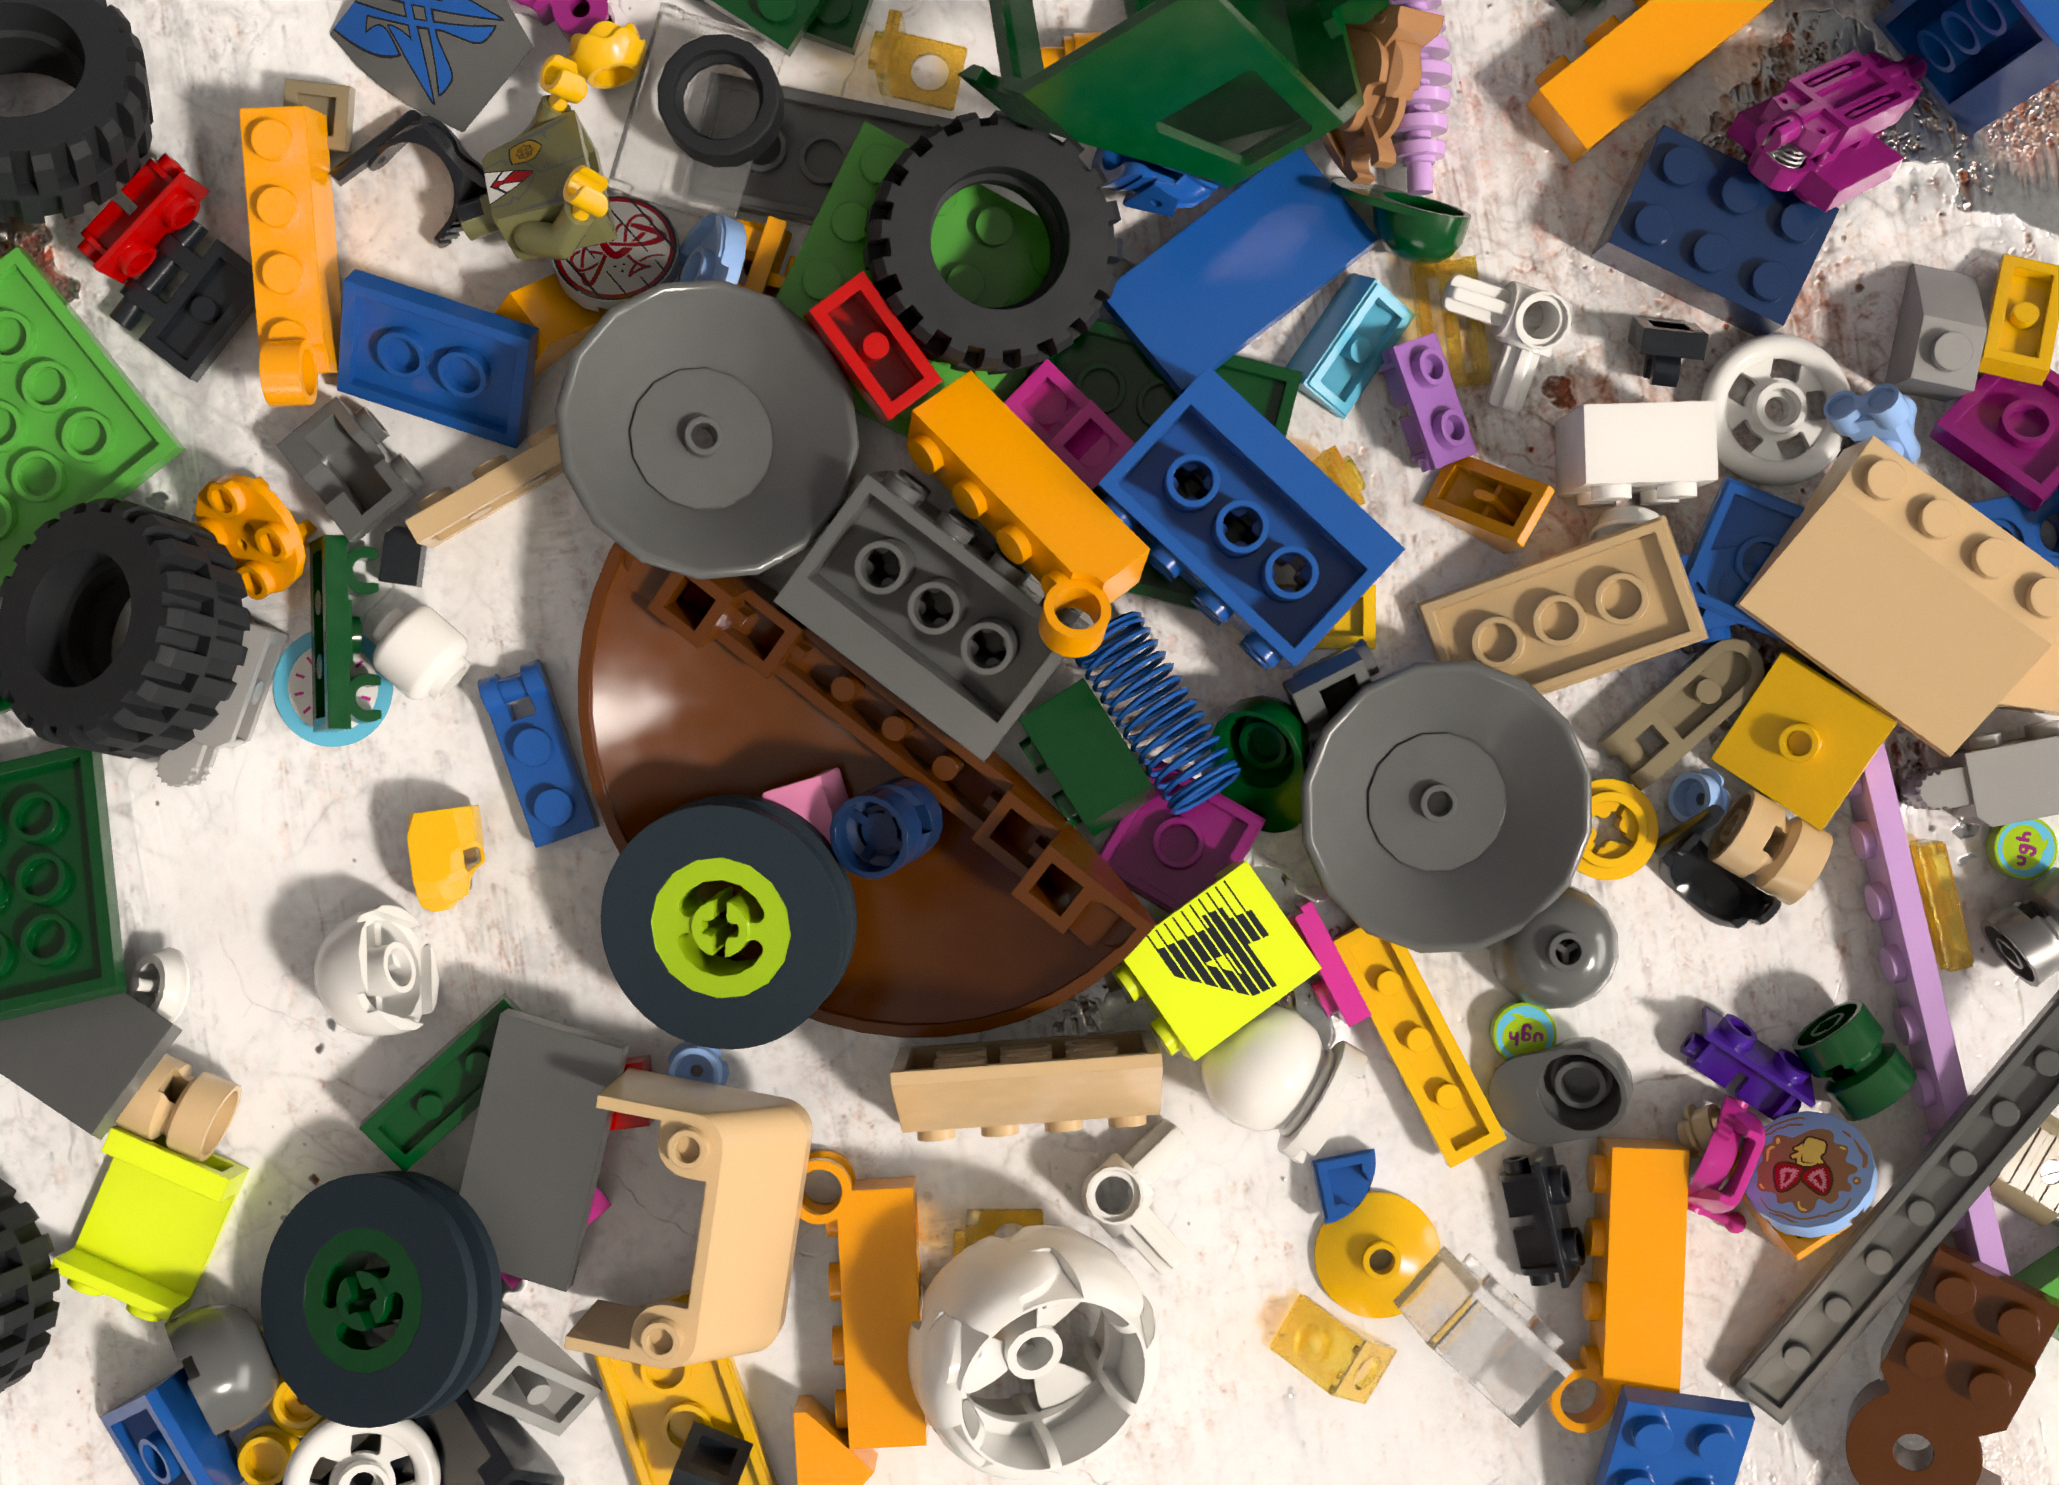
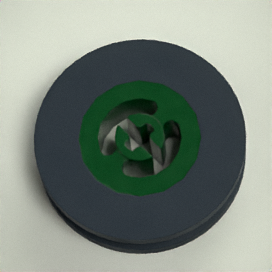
M383 1171L340 1177L317 1187L297 1203L286 1216L273 1239L266 1258L261 1287V1313L266 1341L274 1363L286 1384L306 1406L324 1418L341 1425L355 1428L383 1427L431 1414L444 1408L462 1395L482 1371L492 1352L501 1319L502 1283L500 1268L494 1246L484 1224L468 1202L455 1190L431 1176L418 1172ZM375 1254H378L389 1264V1266L364 1270L368 1261ZM398 1324L394 1334L388 1340L383 1339L373 1331L374 1328Z

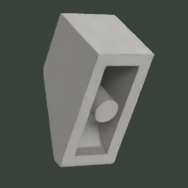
M1918 264L1909 266L1885 383L1895 385L1901 393L1942 402L1974 392L1987 332V324L1975 276Z
M504 1308L501 1309L499 1329L492 1352L478 1377L467 1388L473 1400L559 1437L602 1391L598 1382L532 1321Z

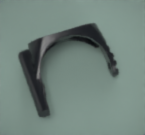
M409 110L336 166L329 174L341 187L367 167L371 171L379 170L408 143H417L427 147L444 162L454 186V204L451 215L433 240L442 249L450 245L452 239H457L460 236V231H464L457 215L456 205L488 193L483 166L463 148L460 140L446 125L433 117L421 116L416 110Z
M1709 806L1658 838L1654 853L1660 857L1659 873L1662 880L1708 921L1720 926L1737 929L1744 926L1748 921L1761 926V924L1764 925L1780 909L1781 901L1775 896L1764 893L1745 879L1738 877L1708 859V847L1702 842L1701 837L1703 832L1717 824L1724 815L1725 810L1720 806Z

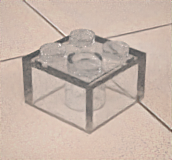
M1443 1246L1393 1302L1431 1349L1521 1428L1574 1370L1557 1352L1564 1341L1515 1293L1512 1294L1498 1281L1499 1279L1474 1255L1469 1253L1461 1261L1446 1246Z

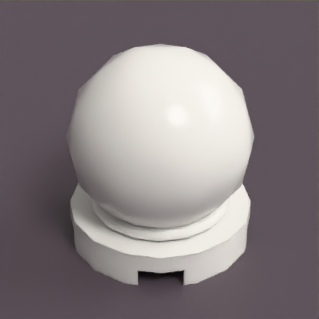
M1273 1004L1200 1057L1201 1079L1211 1103L1231 1123L1254 1132L1279 1129L1278 1151L1302 1165L1307 1152L1315 1156L1345 1114L1349 1104L1338 1097L1349 1074L1357 1079H1362L1368 1058L1365 1052L1345 1040L1336 1043L1331 1049L1325 1051L1315 1027L1297 1011Z

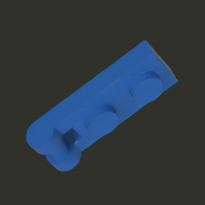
M537 659L520 665L519 673L502 679L498 674L479 679L478 690L480 697L490 715L535 848L600 827L549 677L541 660ZM529 696L536 713L516 720L511 702Z

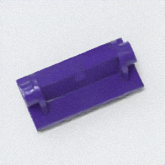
M1705 1005L1702 1009L1704 1033L1701 1036L1695 1031L1691 1032L1680 1047V1053L1687 1057V1065L1723 1088H1726L1738 1072H1741L1746 1077L1736 1087L1735 1096L1771 1120H1776L1784 1115L1798 1113L1801 1101L1811 1108L1816 1104L1811 1072L1798 1056L1786 1049H1779L1776 1052L1759 1041L1753 1029L1740 1018L1732 1014H1726L1723 1017Z

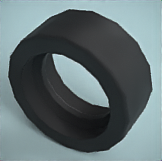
M729 34L703 35L682 45L665 63L657 85L658 111L675 144L693 160L712 167H739L760 157L776 140L784 119V93L769 59L751 42ZM729 64L742 69L754 80L759 91V109L755 120L743 133L732 138L714 139L700 134L689 123L684 112V94L688 83L698 72L713 65Z

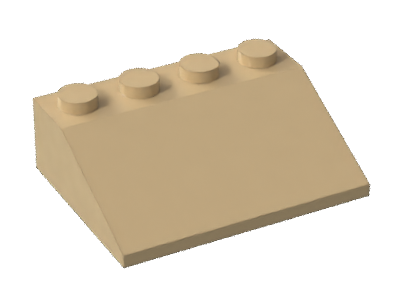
M1873 435L1841 452L1804 505L1803 513L1798 519L1793 521L1781 538L1779 545L1774 548L1735 606L1881 712L1896 720L1899 725L1945 758L1951 757L2059 637V569Z
M1151 1029L900 1047L890 1071V1082L902 1133L917 1132L918 1141L949 1140L956 1137L955 1129L981 1127V1136L984 1137L1010 1136L1019 1133V1124L1044 1123L1046 1132H1070L1082 1129V1120L1108 1118L1109 1127L1128 1128L1147 1124L1146 1115L1160 1114L1163 1061L1162 1052Z

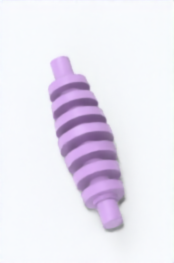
M1389 0L1391 5H1401L1444 16L1442 12L1433 10L1442 5V0ZM1445 19L1439 34L1446 30ZM1439 35L1421 48L1422 76L1419 89L1414 91L1411 101H1406L1402 121L1391 136L1398 139H1406L1405 141L1393 144L1396 152V162L1403 163V166L1407 167V194L1412 196L1433 193L1432 165L1435 164V161L1445 157L1446 142L1439 139H1431L1432 137L1445 134L1448 130L1449 117L1446 114L1437 112L1448 108L1451 98V90L1441 87L1452 81V65L1449 62L1443 61V59L1450 55L1447 38Z

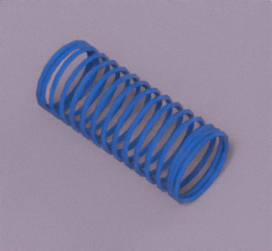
M1131 611L1109 621L1103 641L1116 631L1126 627L1124 630L1101 644L1093 653L1072 659H1075L1078 668L1086 669L1085 679L1094 681L1092 689L1094 692L1102 693L1100 696L1101 704L1109 705L1108 715L1117 717L1115 721L1116 727L1125 729L1123 739L1133 741L1130 747L1131 752L1140 753L1138 758L1139 764L1148 765L1146 775L1156 777L1154 788L1164 789L1161 798L1164 801H1168L1167 808L1171 809V814L1177 815L1198 806L1226 788L1240 775L1241 768L1237 767L1238 762L1236 760H1227L1198 777L1177 793L1167 796L1177 784L1199 774L1222 759L1227 754L1228 748L1222 747L1209 753L1173 780L1160 783L1169 772L1186 765L1219 743L1220 735L1210 736L1178 756L1165 768L1152 771L1161 760L1184 750L1211 731L1213 723H1205L1194 728L1170 744L1157 756L1144 759L1152 749L1171 741L1199 723L1204 718L1205 711H1196L1163 731L1148 745L1136 747L1144 737L1158 732L1190 712L1196 706L1197 699H1188L1173 707L1188 695L1189 687H1180L1168 693L1180 683L1182 675L1176 674L1163 679L1173 670L1174 663H1164L1156 667L1165 659L1166 651L1161 650L1150 654L1158 646L1159 639L1154 638L1144 641L1150 635L1151 627H1143L1145 618L1142 617L1141 612ZM1140 635V636H1139L1138 638H1136L1133 642L1129 643L1128 645H1126V646L1123 647L1122 649H1120V650L1114 652L1115 650L1119 649L1121 646H1123L1124 644H1126L1128 641H1130V640L1133 639L1134 637ZM1146 648L1144 651H1142V652H1141L1140 654H1138L1137 656L1133 657V658L1130 659L1129 661H1127V662L1121 664L1120 666H1118L1120 663H1122L1123 661H1125L1126 659H1128L1130 656H1132V655H1134L1135 653L1139 652L1140 650ZM1113 661L1100 674L1091 676V672L1095 667ZM1152 661L1150 664H1148L1147 666H1145V667L1142 668L1141 670H1139V671H1137L1136 673L1130 675L1131 673H1133L1134 671H1136V670H1137L1138 668H1140L1141 666H1143V665L1147 664L1148 662ZM1123 671L1108 686L1098 687L1103 679ZM1156 674H1158V675H1157L1156 677H1154L1153 679H1151V680H1149L1148 682H1146L1145 684L1141 685L1142 683H1144V682H1145L1146 680H1148L1149 678H1151V677L1155 676ZM1132 682L1115 698L1106 699L1110 691ZM1143 692L1132 702H1130L1124 709L1119 711H1113L1115 706L1119 702L1125 701ZM1154 702L1145 710H1143L1140 714H1138L1132 721L1121 723V721L1127 714H1130ZM1165 712L1140 733L1129 735L1135 726Z

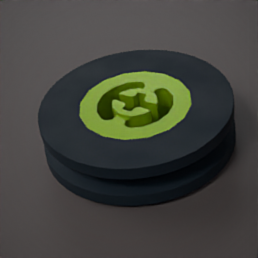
M743 794L711 795L695 799L677 807L639 832L621 852L610 871L603 893L600 916L603 947L611 971L623 993L644 1017L660 1029L685 1042L702 1047L728 1050L764 1045L785 1036L804 1023L830 996L842 979L852 957L857 931V910L852 885L845 867L838 861L828 840L811 823L789 808L767 799ZM723 880L744 888L734 897L733 886H729L705 903L697 898V889L703 882ZM727 909V919L720 916V913ZM732 924H737L738 929L732 934ZM752 940L758 941L763 948L762 955L754 960L733 961L715 954L725 946V957H730L742 950Z

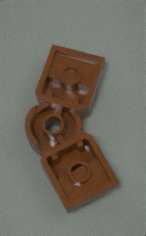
M1940 1242L1932 1251L1881 1347L1880 1368L1885 1380L1877 1379L1868 1383L1857 1394L1850 1407L1846 1429V1456L1851 1472L1859 1485H2004L2001 1476L1982 1467V1436L2006 1431L2036 1377L2035 1365L2059 1324V1299ZM1906 1434H1917L1926 1438L1931 1444L1922 1450H1909L1901 1446L1897 1440Z

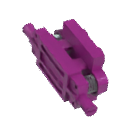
M1853 50L1789 79L1780 94L1739 112L1726 134L1743 147L1746 156L1749 158L1748 169L1750 173L1767 187L1783 192L1793 190L1795 195L1806 204L1819 207L1822 211L1827 212L1890 179L1904 159L1878 137L1885 128L1900 120L1904 112L1911 108L1923 90L1917 84V81L1922 80L1927 73L1926 61L1924 58L1917 61L1920 56L1918 54H1911L1900 61H1890L1875 52H1870L1863 56L1858 51Z

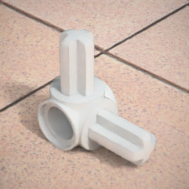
M1454 274L1445 285L1442 294V307L1448 312L1491 325L1492 334L1496 337L1495 341L1504 343L1486 395V402L1507 411L1519 412L1523 407L1540 355L1550 357L1553 348L1564 340L1570 329L1571 313L1569 306L1562 297L1553 292L1544 291L1516 281H1511L1505 288L1462 274ZM1538 301L1543 310V321L1535 332L1527 334L1523 326V315L1531 304Z
M1168 1119L1161 1120L1123 1158L1114 1152L1102 1165L1087 1175L1082 1182L1080 1191L1081 1203L1087 1214L1093 1217L1112 1238L1122 1234L1153 1269L1161 1275H1165L1174 1269L1187 1253L1186 1246L1149 1208L1154 1201L1152 1197L1154 1192L1149 1185L1189 1145V1141L1184 1133ZM1115 1176L1125 1184L1128 1196L1122 1209L1108 1214L1097 1205L1095 1193L1097 1186L1102 1180Z

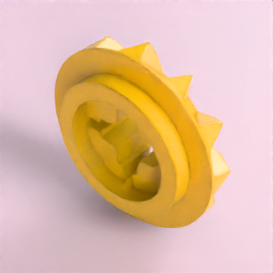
M1616 779L1592 781V817L1606 819L1611 812H1615L1620 806L1615 814L1617 819L1614 822V827L1617 831L1621 832L1620 836L1626 839L1628 843L1604 840L1599 847L1596 846L1591 852L1595 845L1593 841L1597 835L1596 830L1592 828V833L1578 865L1577 872L1598 880H1618L1634 874L1648 862L1657 845L1659 824L1653 805L1638 788Z

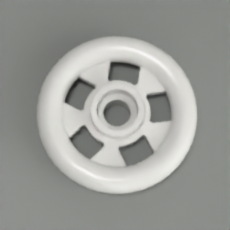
M1768 334L1752 337L1727 351L1709 373L1701 395V401L1716 400L1718 460L1739 477L1769 486L1799 483L1825 469L1839 454L1848 436L1839 435L1827 418L1809 420V404L1805 394L1823 391L1825 401H1827L1830 396L1839 391H1851L1846 376L1838 363L1829 353L1815 343L1787 334ZM1773 359L1788 360L1799 365L1795 383L1785 378H1771L1770 373ZM1740 374L1755 383V386L1747 394L1743 406L1728 397L1732 384ZM1768 400H1775L1782 406L1783 416L1779 422L1771 421L1766 416L1765 405ZM1742 421H1745L1748 429L1761 439L1760 443L1750 452L1737 442L1731 432ZM1800 433L1807 450L1796 457L1784 460L1777 443L1790 439Z
M325 1419L311 1429L293 1451L285 1469L283 1485H319L310 1482V1477L320 1457L338 1462L331 1472L329 1485H349L351 1479L361 1472L370 1473L374 1477L371 1485H396L395 1474L390 1462L408 1455L414 1467L415 1479L399 1485H440L441 1468L437 1451L431 1439L411 1419L375 1428H355ZM364 1433L381 1435L379 1451L360 1450L351 1452L352 1436Z

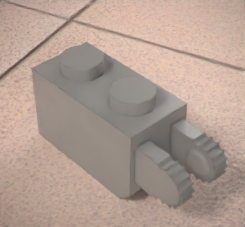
M250 620V631H244L242 646L247 647L248 651L244 666L237 665L232 681L236 682L237 685L229 700L219 702L215 708L219 715L208 727L202 731L193 730L195 738L176 750H168L160 756V760L156 761L158 766L155 770L158 771L157 777L162 779L161 782H166L167 786L174 787L200 785L201 781L207 780L206 776L210 774L209 768L213 767L219 748H236L251 741L276 667L289 636L288 633Z
M2059 720L2025 725L2026 737L2004 741L2002 731L1969 736L1963 743L1964 749L1956 750L1951 757L1945 758L1942 756L1943 766L1921 770V773L1907 774V778L1902 779V786H1899L1901 788V793L1899 794L1903 796L1902 801H1906L1907 806H1913L1914 809L1942 810V808H1952L1953 816L1965 824H1984L1987 827L2058 815Z

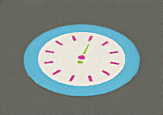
M308 632L295 640L286 649L278 662L274 675V700L278 712L286 725L304 740L327 747L350 745L370 735L387 715L393 696V684L373 666V653L376 645L362 635L361 650L359 654H353V664L350 665V678L366 673L381 677V685L368 688L360 687L356 693L358 706L364 710H381V719L369 723L351 721V729L339 732H313L311 632Z

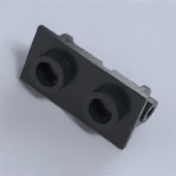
M1547 1147L1535 1160L1534 1165H1530L1527 1155L1506 1158L1503 1160L1505 1171L1501 1172L1499 1176L1503 1186L1509 1217L1533 1215L1535 1225L1515 1227L1512 1230L1521 1273L1529 1276L1532 1286H1544L1554 1283L1556 1281L1555 1273H1559L1562 1289L1569 1288L1581 1270L1580 1266L1585 1264L1586 1254L1580 1229L1578 1227H1571L1566 1203L1571 1202V1184L1567 1169L1563 1164L1557 1165L1553 1147Z

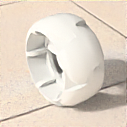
M1026 1226L1013 1236L999 1238L990 1235L964 1249L934 1277L925 1292L922 1322H911L909 1330L908 1371L910 1382L929 1425L940 1437L943 1445L962 1461L980 1472L1002 1479L1025 1480L1026 1473H1064L1085 1466L1103 1455L1129 1431L1132 1416L1138 1406L1148 1400L1159 1373L1160 1341L1157 1322L1152 1305L1142 1288L1113 1251L1081 1232L1061 1226ZM1080 1302L1096 1304L1100 1308L1099 1321L1093 1337H1089L1082 1348L1083 1354L1072 1366L1060 1363L1063 1345L1053 1326ZM1009 1369L1019 1378L1034 1379L1036 1390L1028 1394L1025 1392L1013 1394L1011 1398L985 1399L968 1395L994 1382Z

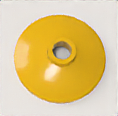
M1369 1191L1361 1204L1349 1215L1327 1225H1324V1221L1322 1222L1315 1240L1314 1262L1317 1275L1325 1291L1342 1308L1362 1317L1389 1318L1412 1309L1430 1292L1440 1269L1441 1249L1439 1238L1432 1222L1416 1204L1405 1197L1391 1192ZM1379 1249H1386L1392 1255L1390 1265L1383 1270L1373 1269L1369 1263L1371 1255Z

